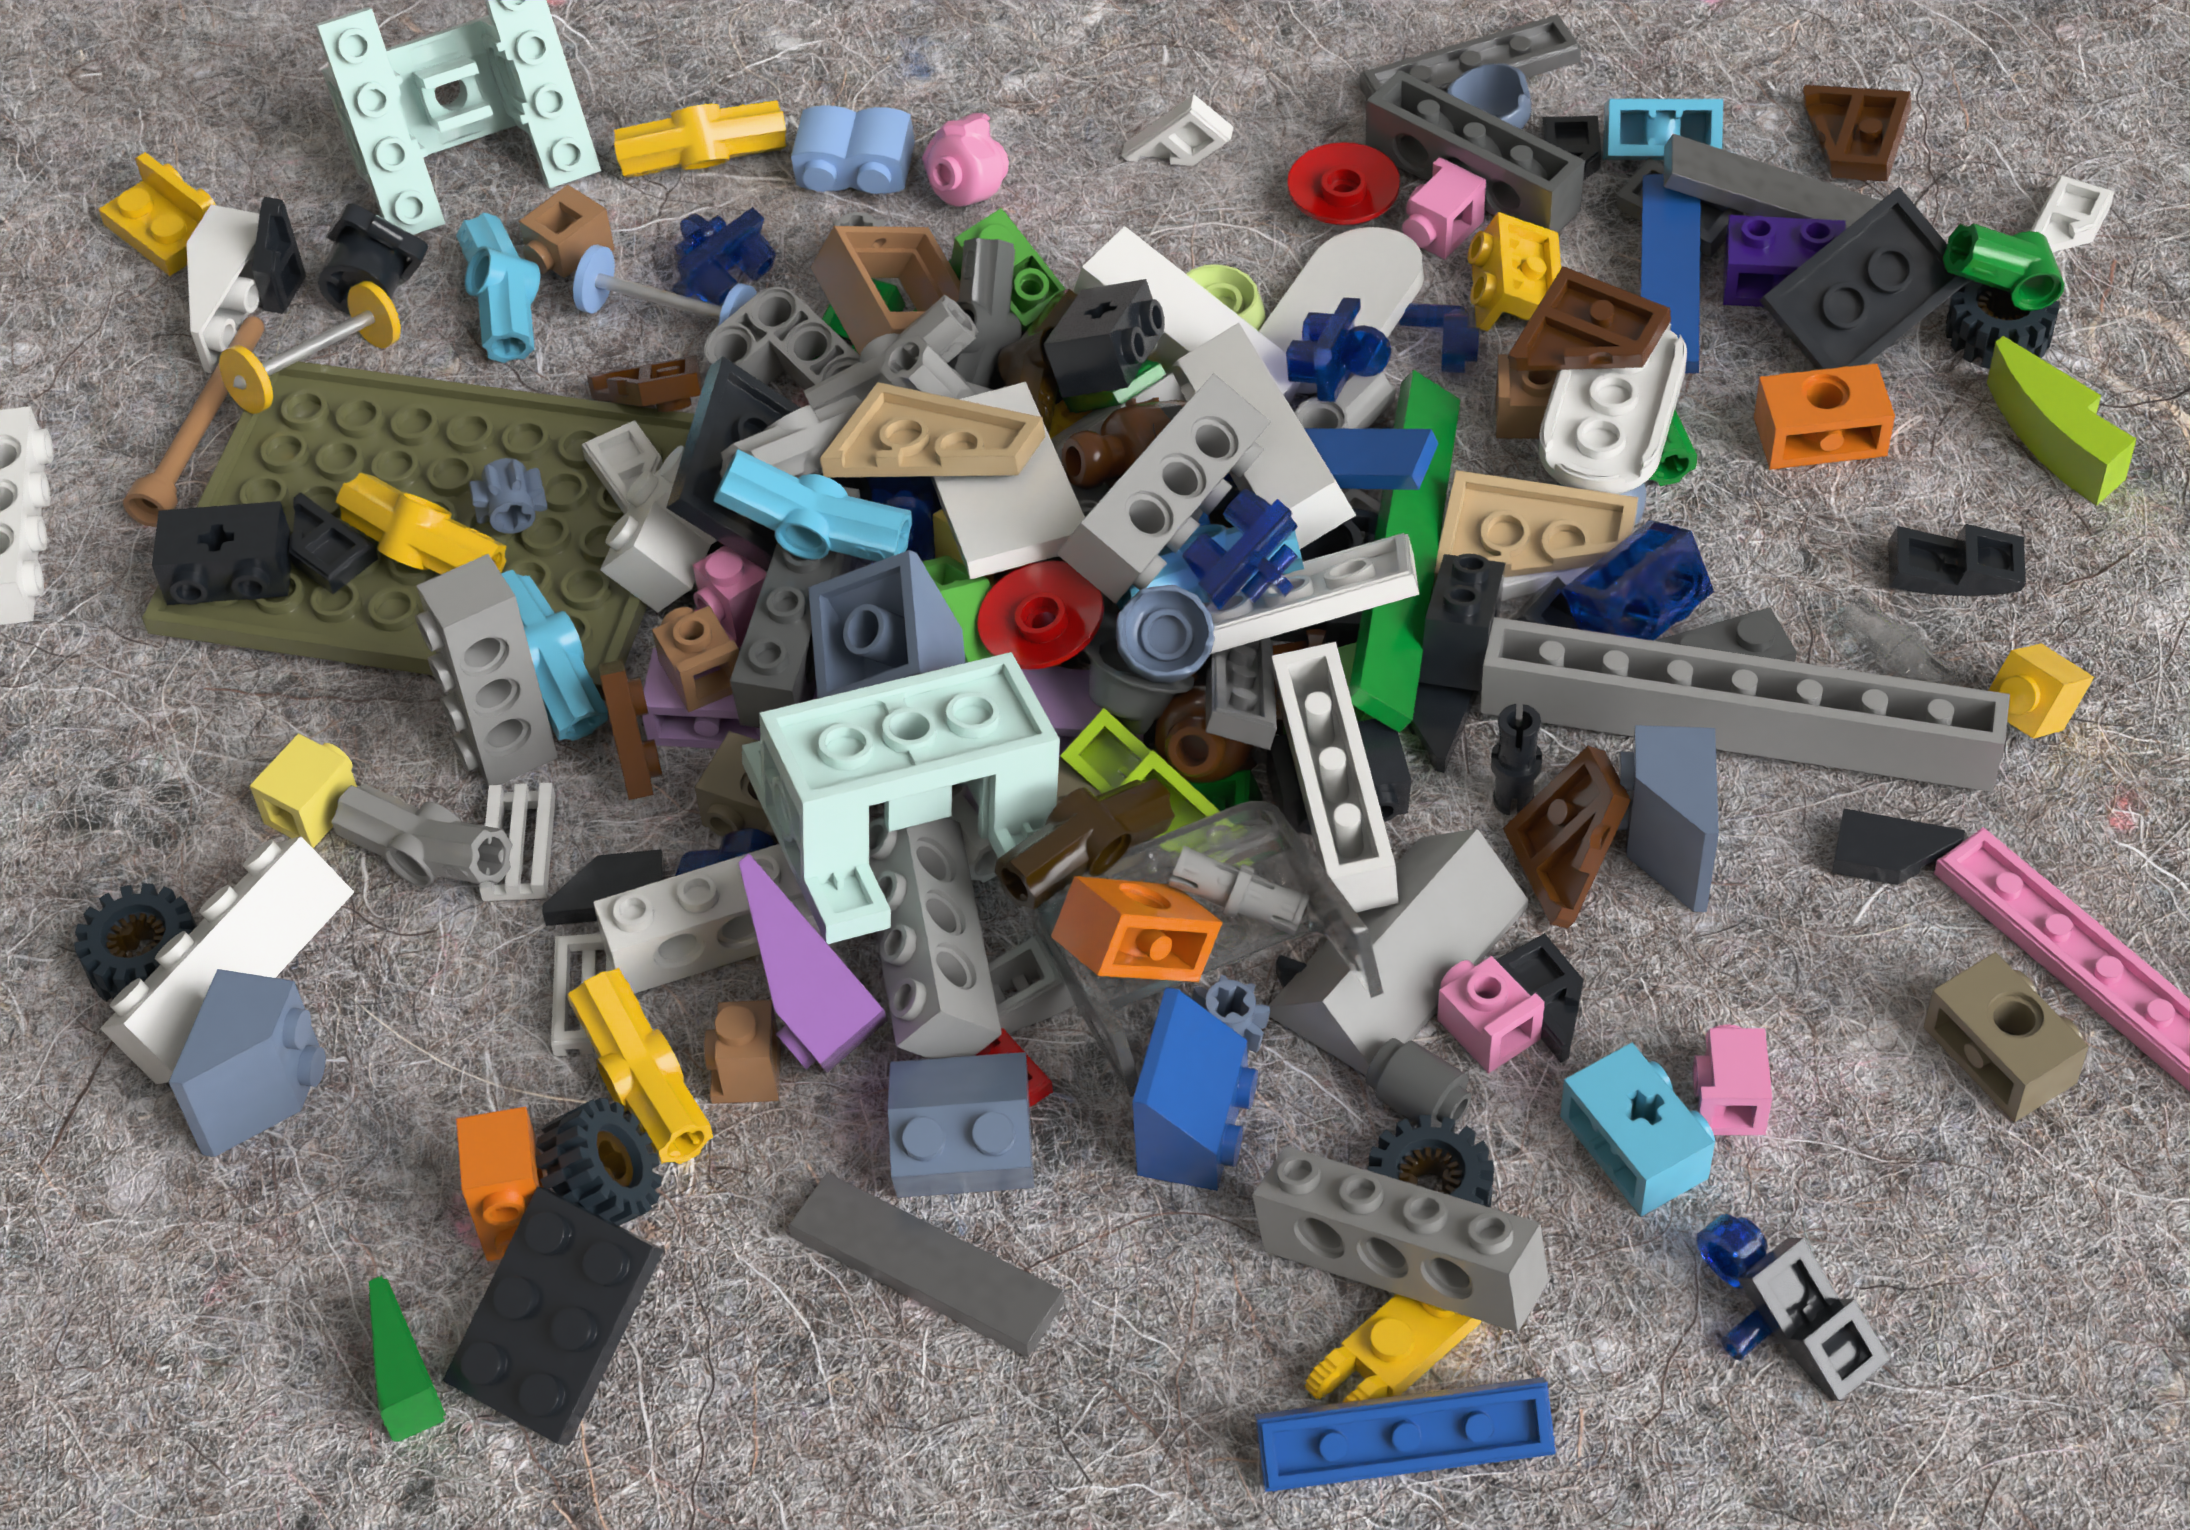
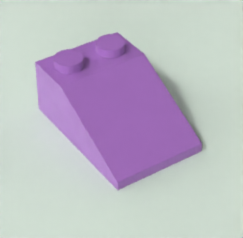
M747 854L738 863L774 1009L785 1024L776 1035L805 1069H808L817 1061L824 1071L828 1073L884 1025L888 1019L881 1005L754 858Z

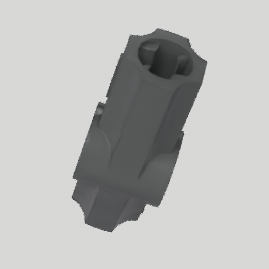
M974 238L964 241L959 300L956 302L972 319L979 333L975 335V340L947 363L966 382L986 388L991 386L1002 348L1021 339L1022 336L1020 321L1015 314L1010 312L1015 259L1014 244L999 239Z

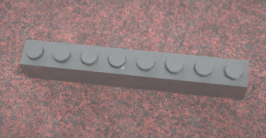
M1494 617L1483 664L1480 713L1499 716L1505 707L1516 704V719H1522L1523 704L1531 706L1540 714L1541 723L1634 737L1635 725L1715 728L1717 750L1993 792L2005 746L2010 694Z

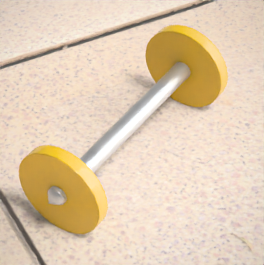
M363 281L353 286L348 293V308L351 319L263 363L243 346L234 345L224 350L219 358V368L225 387L241 408L249 413L258 414L268 409L273 401V390L268 376L357 331L360 332L365 340L377 348L383 349L395 344L400 337L401 326L399 316L392 301L379 286L369 281Z

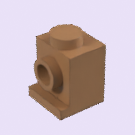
M568 184L519 220L524 241V257L526 260L535 262L539 266L540 274H545L551 269L563 278H566L577 269L583 254L592 245L597 244L608 247L611 251L615 250L607 209Z
M1498 354L1495 392L1496 438L1539 439L1541 424L1558 370L1517 371L1510 368L1508 354Z
M710 605L697 611L689 607H680L669 612L662 620L661 626L653 628L652 633L658 660L688 713L732 695L730 679L739 656V648L734 640L731 641ZM716 666L720 667V670L694 680V675Z
M772 1000L718 1002L715 1029H706L704 1039L706 1068L711 1070L710 1098L712 1104L779 1101L781 1041L776 1035L778 1027Z

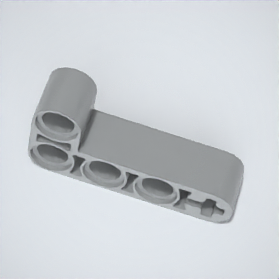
M778 286L766 288L757 293L714 329L707 337L704 345L705 357L710 366L721 357H725L732 363L740 359L734 364L766 385L785 371L804 390L860 362L859 354L794 292L785 287Z

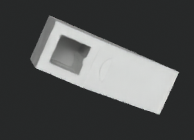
M211 205L187 241L190 332L204 372L213 373L219 363L221 353L228 348L242 322L249 313L255 311L259 304L260 294L252 272L259 222L258 213Z

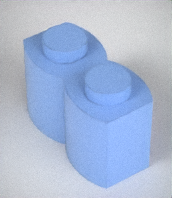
M830 105L804 109L791 154L796 185L818 192L840 191L851 187L872 194H888L905 189L915 145L911 114L885 107L867 108L858 112Z

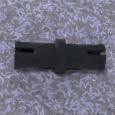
M1516 704L1505 707L1501 711L1498 718V743L1493 747L1491 753V769L1496 776L1493 803L1498 811L1509 816L1511 799H1517L1518 814L1535 797L1533 792L1534 780L1540 774L1542 768V751L1537 745L1541 726L1540 714L1534 708L1523 704L1521 722H1516Z

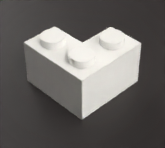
M682 445L672 451L658 471L654 474L649 471L643 472L630 487L626 500L631 504L627 513L615 523L607 535L605 542L610 546V550L600 569L657 613L692 589L695 583L693 564L705 558L710 546L717 541L666 508L684 451V446Z

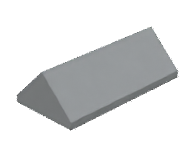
M1478 828L1420 837L1395 865L1399 903L1355 913L1367 929L1370 942L1352 919L1347 918L1344 921L1347 929L1378 973L1380 982L1342 930L1338 928L1306 963L1305 969L1297 973L1268 1005L1270 1006L1269 1017L1365 1076L1375 1055L1388 1040L1396 1038L1404 1044L1412 1041L1438 1011L1439 989H1441V981L1445 974L1453 966L1464 960H1469L1477 966L1528 908V898Z

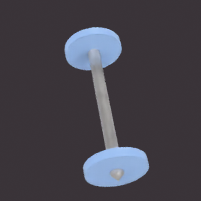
M597 244L589 247L583 254L578 264L573 284L574 303L577 309L592 314L600 310L607 300L610 291L716 319L719 320L718 326L757 294L753 286L738 283L728 293L723 306L619 279L614 277L615 262L612 251L608 247Z

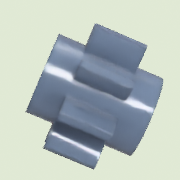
M504 458L495 460L484 466L481 475L482 481L476 480L469 483L477 522L483 524L490 521L492 527L502 533H518L532 526L535 520V511H545L548 508L539 469L533 468L527 471L524 464L517 459Z
M1220 975L1219 982L1212 985L1209 990L1196 986L1193 991L1192 1000L1247 1040V1049L1257 1053L1260 1050L1264 1034L1261 1029L1267 1026L1270 1006L1256 1005L1254 995L1255 984L1245 985L1239 981L1228 980L1225 975Z

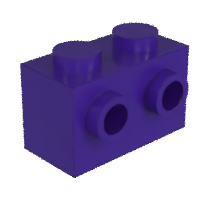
M1729 215L1723 261V305L1764 307L1759 300L1846 230V220Z

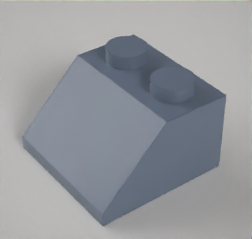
M908 550L808 587L817 699L965 663L962 628L920 557L913 551Z
M1635 725L1632 752L1620 751L1618 776L1620 778V785L1625 787L1631 799L1617 829L1626 831V857L1693 912H1707L1719 836L1715 728Z
M217 969L169 1080V1084L202 1155L216 1157L300 1112L311 1086L316 1087L320 1083L326 1063L325 1050L318 1043L311 1025L310 1012L304 1007L295 981Z
M1026 1052L890 1062L888 1093L891 1179L897 1198L1035 1188Z

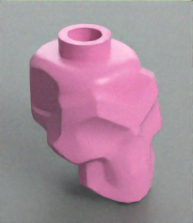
M972 113L958 120L945 122L924 151L922 160L929 183L936 195L946 204L962 207L988 200L999 190L1007 174V154L1001 144L990 137V123L988 121L991 118L985 113Z

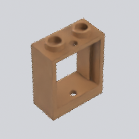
M834 226L810 266L859 356L865 346L875 338L885 334H901L944 295L955 302L959 300L960 280L929 227ZM871 278H899L918 312H890Z

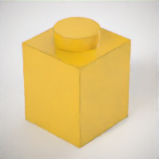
M2041 643L2011 650L1988 691L2010 694L2007 722L2034 739L2065 729L2094 676Z

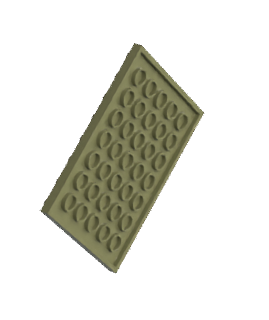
M298 361L268 376L273 390V401L268 409L258 414L243 411L196 508L280 501L290 532L293 533L295 516L293 500L301 492L374 544L378 560L334 594L293 566V563L291 564L289 594L284 597L205 602L193 605H167L158 584L142 617L148 634L433 675L428 657L436 654V650L431 651L428 648L415 619V615L424 612L417 585L441 574L431 569L421 570L408 566L382 554L377 549L378 541L366 536L365 533L341 520V510L336 503L338 493L343 483L352 481L361 472L375 476L401 492L410 493L438 504L451 512L450 519L476 529L506 545V563L502 573L514 570L516 574L522 576L529 575L555 613L559 611L567 613L575 626L584 652L583 663L590 677L593 678V683L602 700L606 701L598 664L623 659L625 666L648 605L600 570L610 550V546L605 542L607 535L615 523L625 514L586 461L582 444L635 420L660 454L662 463H664L678 446L682 445L685 447L695 414L677 411L658 412L655 408ZM498 459H517L524 464L527 471L533 468H538L540 471L548 508L545 511H535V520L532 526L518 533L499 532L492 527L490 521L483 524L477 522L469 483L476 480L482 481L481 475L484 466Z

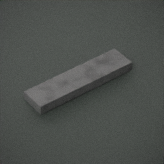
M1555 15L1360 72V88L1368 99L1397 71L1401 70L1447 93L1449 85L1464 72L1484 64L1505 63L1520 69L1525 78L1579 63L1581 59V46L1560 16Z
M1672 134L1664 146L1665 188L1753 216L1846 220L1847 229L1881 201L1676 134Z
M1270 637L1210 654L1206 659V732L1270 750L1277 730L1272 662L1273 646Z
M829 1173L824 1175L789 1224L792 1238L1026 1357L1030 1356L1065 1303L1063 1290Z

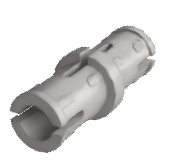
M1185 845L1168 884L1170 887L1192 893L1224 907L1222 913L1233 918L1239 913L1269 924L1291 936H1294L1309 900V895L1284 888L1254 875L1255 868L1242 863L1239 869L1225 862L1222 863L1207 857L1205 854L1192 850Z

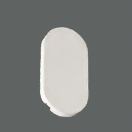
M1366 227L1338 234L1327 240L1316 250L1259 330L1261 334L1307 369L1296 393L1313 394L1326 391L1325 384L1339 381L1355 364L1364 365L1366 362L1371 363L1422 287L1424 272L1422 254L1418 245L1410 237L1396 230Z
M1669 323L1643 368L1558 370L1541 424L1539 437V456L1548 474L1558 483L1566 487L1620 494L1639 487L1654 474L1662 456L1686 368V343L1681 334L1678 338L1671 331V323Z

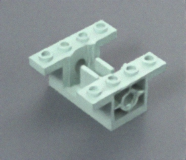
M485 0L489 15L389 48H385L373 10L370 7L315 24L329 64L328 68L322 69V73L357 173L371 185L382 218L413 235L444 225L445 221L423 157L513 126H518L529 134L547 187L553 188L601 171L546 0ZM458 80L460 85L458 97L452 103L439 104L435 98L436 87Z
M1012 652L760 712V741L742 745L743 767L822 937L827 944L891 928V909L869 866V806L884 802V824L888 832L950 817L952 785L968 786L979 807L978 834L981 840L988 838L998 858L1041 829L1052 810L1057 806L1060 739Z

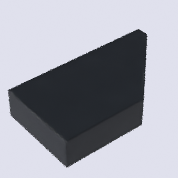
M1598 116L1542 117V140L1585 160L1583 181L1600 169L1601 143Z
M264 197L260 207L252 272L264 310L283 314L306 278V272L283 200Z
M301 492L294 497L293 533H290L289 555L293 566L334 594L378 560L374 544Z
M1418 681L1413 720L1407 727L1412 735H1417L1430 755V763L1435 771L1445 773L1479 691Z
M1843 809L1832 873L1899 885L1918 875L1921 867L1946 855L1961 844L1964 840L1965 830Z
M662 849L597 855L542 905V914L546 926L597 921L593 901L664 880L665 862Z
M1544 933L1501 956L1496 961L1530 996L1536 993L1545 1002L1541 1040L1561 1063L1569 1059L1584 979Z

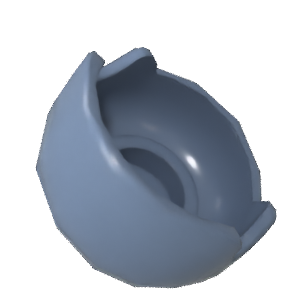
M1505 63L1484 64L1468 70L1453 81L1447 89L1448 94L1522 130L1531 117L1532 103L1525 75L1520 69Z
M1176 585L1156 586L1139 590L1118 613L1116 620L1118 653L1132 672L1150 682L1174 683L1188 678L1197 672L1209 657L1215 641L1211 613L1198 595Z

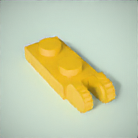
M1396 1294L1341 1342V1347L1332 1350L1322 1362H1319L1313 1368V1371L1305 1380V1389L1316 1399H1321L1357 1371L1365 1380L1354 1391H1351L1342 1403L1400 1396L1482 1321Z

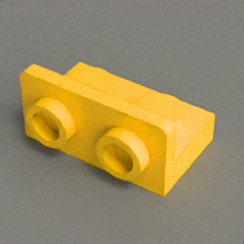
M144 152L135 158L142 181L124 191L98 210L104 226L167 275L172 276L188 265L187 241L209 207L216 204L205 190L201 188L195 190L184 182L173 166L168 163L162 165Z
M1497 212L1484 232L1478 231L1475 234L1468 249L1467 260L1469 264H1472L1473 286L1470 293V301L1475 306L1476 328L1488 332L1503 312L1515 315L1522 320H1530L1561 269L1558 232Z

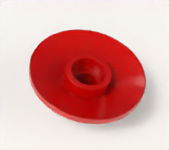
M1337 142L1318 146L1300 156L1289 171L1287 185L1291 201L1308 217L1328 224L1352 225L1377 218L1394 204L1400 190V176L1392 160L1379 150L1358 143Z
M1042 561L1028 564L1004 576L987 593L978 614V632L984 647L990 655L997 656L1012 652L1021 669L1032 670L1055 666L1078 654L1094 638L1103 619V597L1099 589L1067 562Z

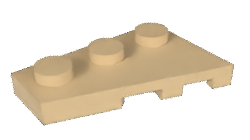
M877 382L822 454L820 462L823 476L1019 475L1046 436L1043 418L1039 416Z
M1456 470L1438 548L1433 586H1435L1444 554L1458 556L1470 553L1481 555L1491 561L1506 563L1504 577L1627 562L1637 514L1638 497Z

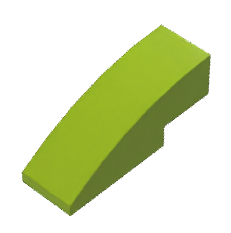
M2005 336L1998 339L1994 347L1987 385L1999 410L2018 438L2045 467L2063 483L2097 506L2126 480L2137 439L2097 415L2101 398L2100 394Z
M1105 708L1100 711L1060 755L1062 760L1101 794L1136 779L1147 782L1156 778L1170 792V805L1175 817L1165 833L1150 840L1176 863L1184 845L1205 854L1207 857L1227 863L1249 839L1244 832L1155 751H1151Z

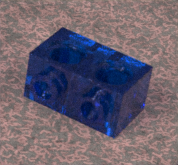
M1649 520L1563 588L1579 630L1652 641L1675 623L1689 617L1697 605L1715 592L1692 531Z

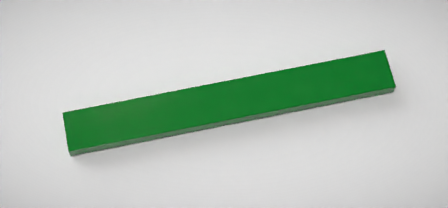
M1414 369L1401 382L1393 429H1432L1438 441V446L1419 490L1383 489L1374 541L1404 533V535L1408 534L1414 553L1419 595L1362 611L1349 685L1353 706L1398 732L1403 730L1413 720L1423 654L1425 618L1432 595L1461 399Z

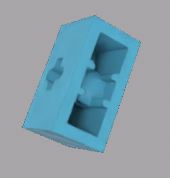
M1608 99L1604 103L1603 160H1647L1649 157L1654 160H1664V146L1672 134L1722 149L1723 99Z
M1632 1042L1564 1079L1560 1117L1641 1217L1709 1179L1715 1146V1138L1710 1125L1699 1112L1687 1109L1673 1092L1672 1083L1665 1070L1655 1061L1648 1062Z

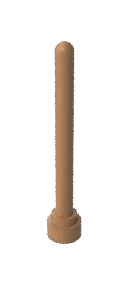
M256 316L247 317L242 322L228 348L240 345L253 352L264 333L265 326L263 321ZM219 363L154 473H149L144 477L136 479L123 500L126 512L134 520L145 526L157 527L159 510L176 508L178 500L175 484L229 393L222 380Z

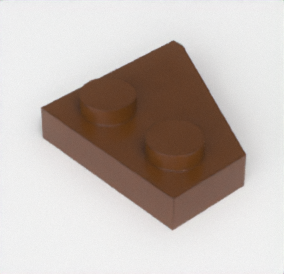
M1804 84V109L1831 178L1888 182L1911 112V91Z
M1562 266L1509 352V366L1517 371L1643 368L1671 322L1670 308Z
M697 355L587 375L592 399L636 406L656 404L658 412H669L687 408L692 405L691 397L701 395V373Z
M623 659L598 664L628 799L633 800L654 795L651 778L660 777L663 774L655 740L642 741L636 717L649 714L641 678L627 679Z
M1591 746L1583 749L1502 828L1549 923L1566 929L1574 924L1631 801L1625 787L1620 785V778L1606 752Z

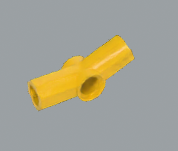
M764 101L763 103L722 109L719 108L718 104L696 105L672 112L671 118L614 130L616 157L622 174L626 178L658 173L681 167L683 170L708 168L726 163L732 157L779 151L786 147V125L783 111H781L777 101Z
M361 472L352 481L343 483L338 493L336 503L341 510V520L365 533L366 536L378 541V551L400 563L417 569H431L439 574H444L489 554L500 573H502L506 563V545L476 529L450 519L451 512L438 504L410 493L401 492L379 478Z
M617 968L611 971H603L583 981L581 985L568 993L567 999L599 1057L596 1059V1064L613 1101L623 1105L624 1112L629 1110L639 1120L638 1128L640 1132L648 1133L652 1141L650 1143L652 1151L655 1154L657 1153L661 1163L676 1162L682 1164L699 1155L706 1142L713 1138L711 1125L684 1084L681 1067L671 1046L658 1028L652 1030L638 999L621 970Z

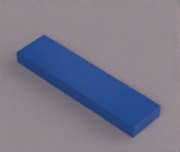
M1664 174L1643 175L1641 297L1670 308L1671 331L1678 338L1681 334L1687 347L1685 373H1699L1701 199L1665 188Z
M1304 428L1340 489L1419 490L1438 446V441L1432 429ZM1229 473L1224 477L1225 481H1234Z
M1544 1377L1255 1414L1262 1481L1265 1492L1556 1455L1548 1382Z

